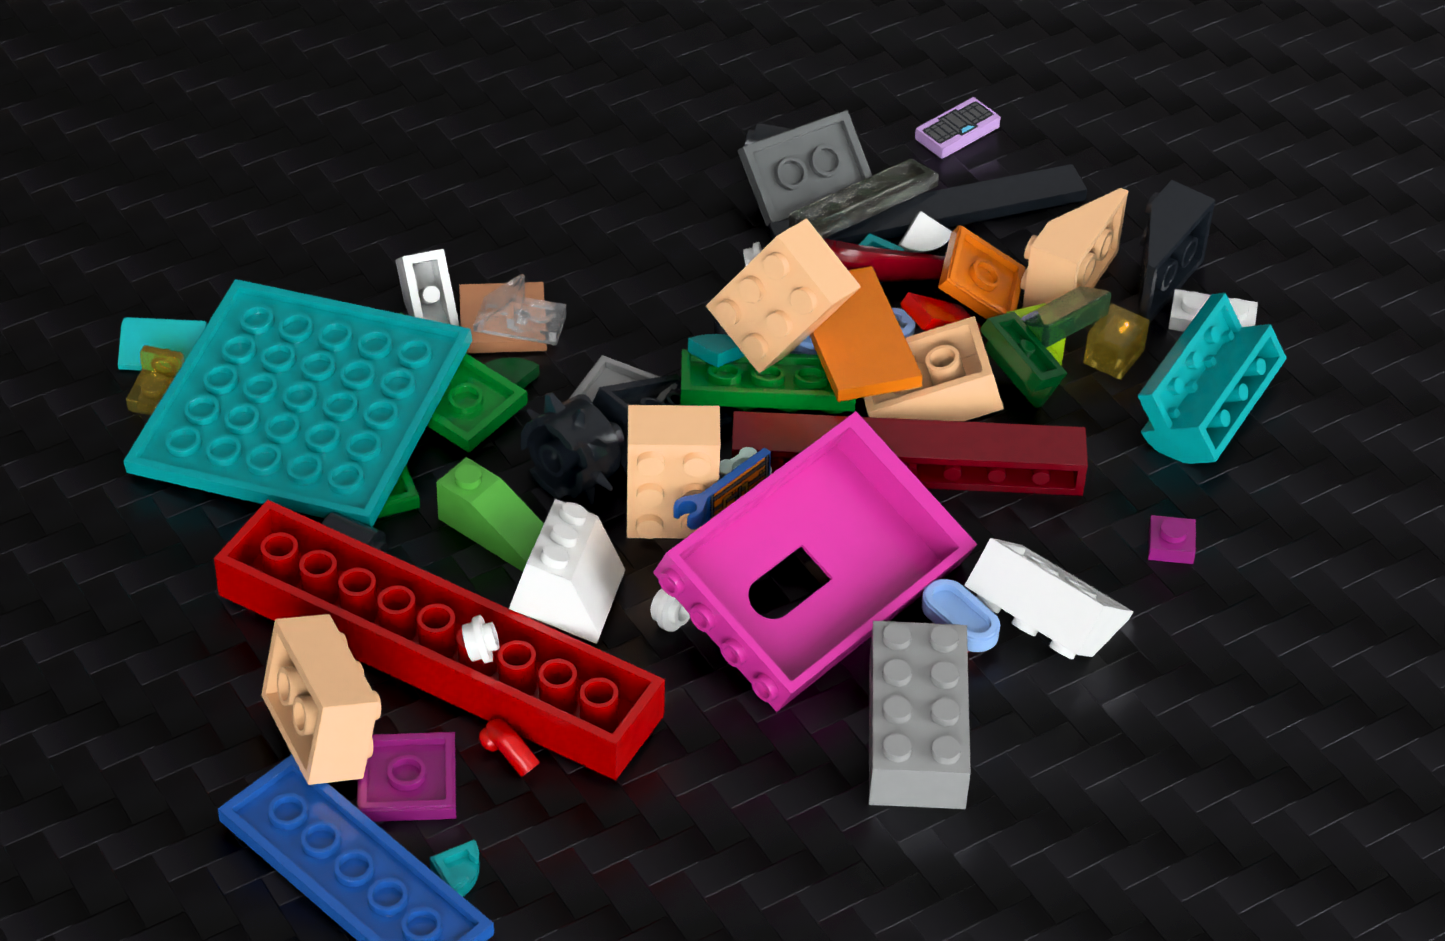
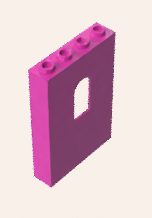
M854 412L669 550L653 573L658 578L662 589L668 595L675 597L687 610L693 624L699 630L706 632L718 645L724 659L730 665L737 667L749 680L755 694L764 702H768L778 712L872 636L873 621H891L921 597L924 589L935 580L943 579L962 564L978 544L857 412ZM800 547L831 579L791 612L779 619H769L759 615L749 601L750 586Z

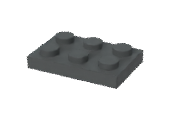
M848 110L737 150L766 226H769V223L791 218L876 186Z

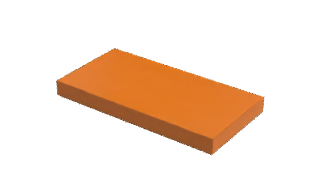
M873 267L848 270L861 288L809 335L837 401L841 402L922 387V373Z

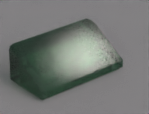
M1079 286L1023 316L1021 320L1047 348L1108 315L1111 293L1102 289Z

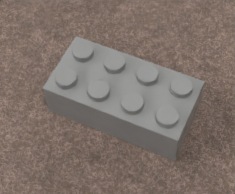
M873 621L869 665V805L966 809L971 774L967 625Z

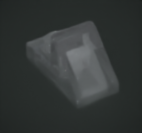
M521 274L483 298L473 325V331L557 345L566 319V304L525 298V275Z

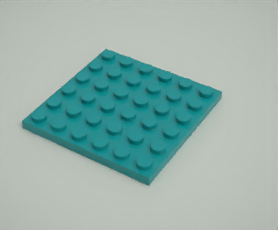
M235 279L123 462L126 472L260 504L270 500L292 511L326 518L330 513L336 512L373 527L473 341L471 329Z

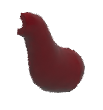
M824 239L847 270L872 266L879 282L940 280L945 260L943 256L890 250Z

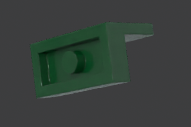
M1015 311L988 318L980 328L981 333L988 340L985 350L1035 408L1043 406L1068 373Z

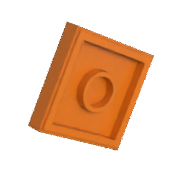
M959 225L951 232L938 288L985 319L1017 310L1021 292L1020 283L1026 268L965 227Z

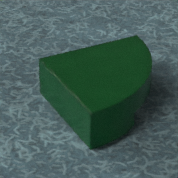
M500 358L484 364L522 389L540 376L539 365L522 358Z

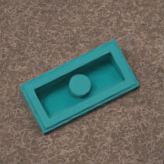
M123 318L118 369L178 372L208 323L199 320Z

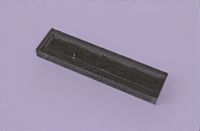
M912 158L793 211L789 214V227H793L801 221L808 219L824 239L937 187L938 173Z

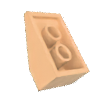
M1119 188L1049 221L1038 236L1032 235L1024 253V258L1028 259L1029 262L1020 283V289L1025 290L1022 308L1045 303L1056 321L1066 325L1070 323L1118 253L1128 190Z
M975 316L905 338L922 373V387L863 397L868 416L875 418L964 422L1004 409Z

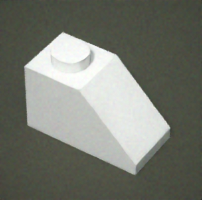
M444 249L403 256L396 259L402 295L409 316L460 326Z

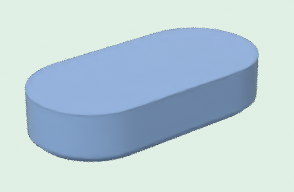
M939 579L933 581L924 589L922 610L925 616L934 624L967 625L968 651L984 652L996 645L1000 631L998 617L962 584L950 579Z

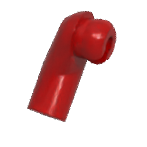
M490 720L487 722L486 727L480 731L479 740L481 745L486 750L492 752L499 749L521 778L540 763L522 738L505 720Z

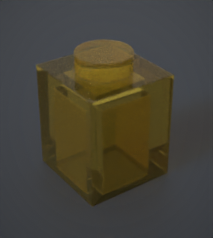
M1111 304L1088 332L1084 364L1121 380L1145 349L1150 320Z

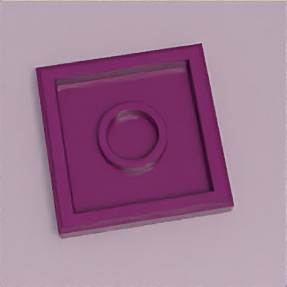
M455 732L372 735L373 754L370 758H367L363 779H358L357 808L373 822L456 819Z

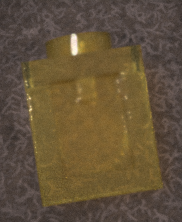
M145 345L140 351L142 370L126 401L128 411L152 415L185 360L181 352Z

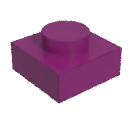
M1151 515L1148 560L1193 564L1196 553V519Z

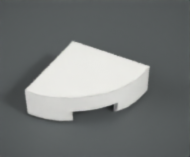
M920 211L916 214L898 246L904 248L906 252L913 253L934 251L949 241L952 231Z

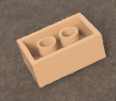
M805 219L777 235L706 307L757 372L761 373L789 355L861 286L808 219Z
M628 405L627 538L685 539L697 530L688 528L687 518L689 514H684L679 519H675L673 507L675 501L679 498L700 494L719 480L720 406Z
M330 614L275 619L261 696L307 784L363 779L367 758H370L373 754L372 733L374 723L381 715L379 694L371 689L364 676L362 664L354 659L348 648L346 636L344 633L339 632Z

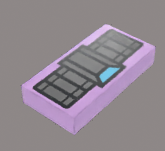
M972 97L917 127L915 139L943 159L999 128L1000 116L975 97Z

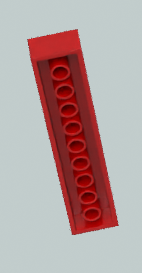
M267 500L214 557L218 594L273 621L281 618L330 614L339 632L344 633L346 636L348 648L355 659L487 721L503 719L510 724L519 736L614 780H617L664 716L665 679L270 500ZM481 615L485 623L493 622L500 649L493 651L492 662L484 663L482 659L472 662L467 653L462 625L472 622L474 616Z

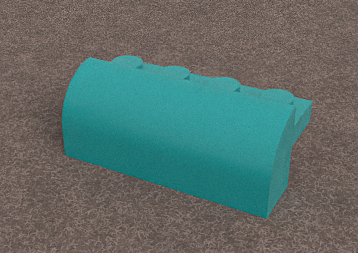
M1217 293L1210 295L1138 394L1142 408L1149 418L1141 433L1157 452L1188 464L1217 461L1287 359L1271 324L1242 327L1227 294Z

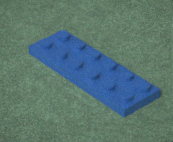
M290 755L218 808L220 822L357 941H487L494 935V923L332 786L328 783L308 785L293 755Z

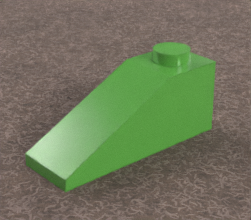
M464 458L436 482L438 519L523 572L544 523L500 477L471 459Z

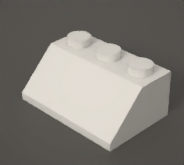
M555 499L526 563L509 607L513 611L596 644L625 572V568L597 515L587 512L579 504L572 502L564 503Z
M990 538L964 585L977 593L976 598L992 612L999 613L1001 609L1014 616L1012 621L1014 626L1032 636H1036L1038 631L1052 639L1049 647L1070 659H1074L1076 654L1093 657L1133 614L1132 610L1025 546Z

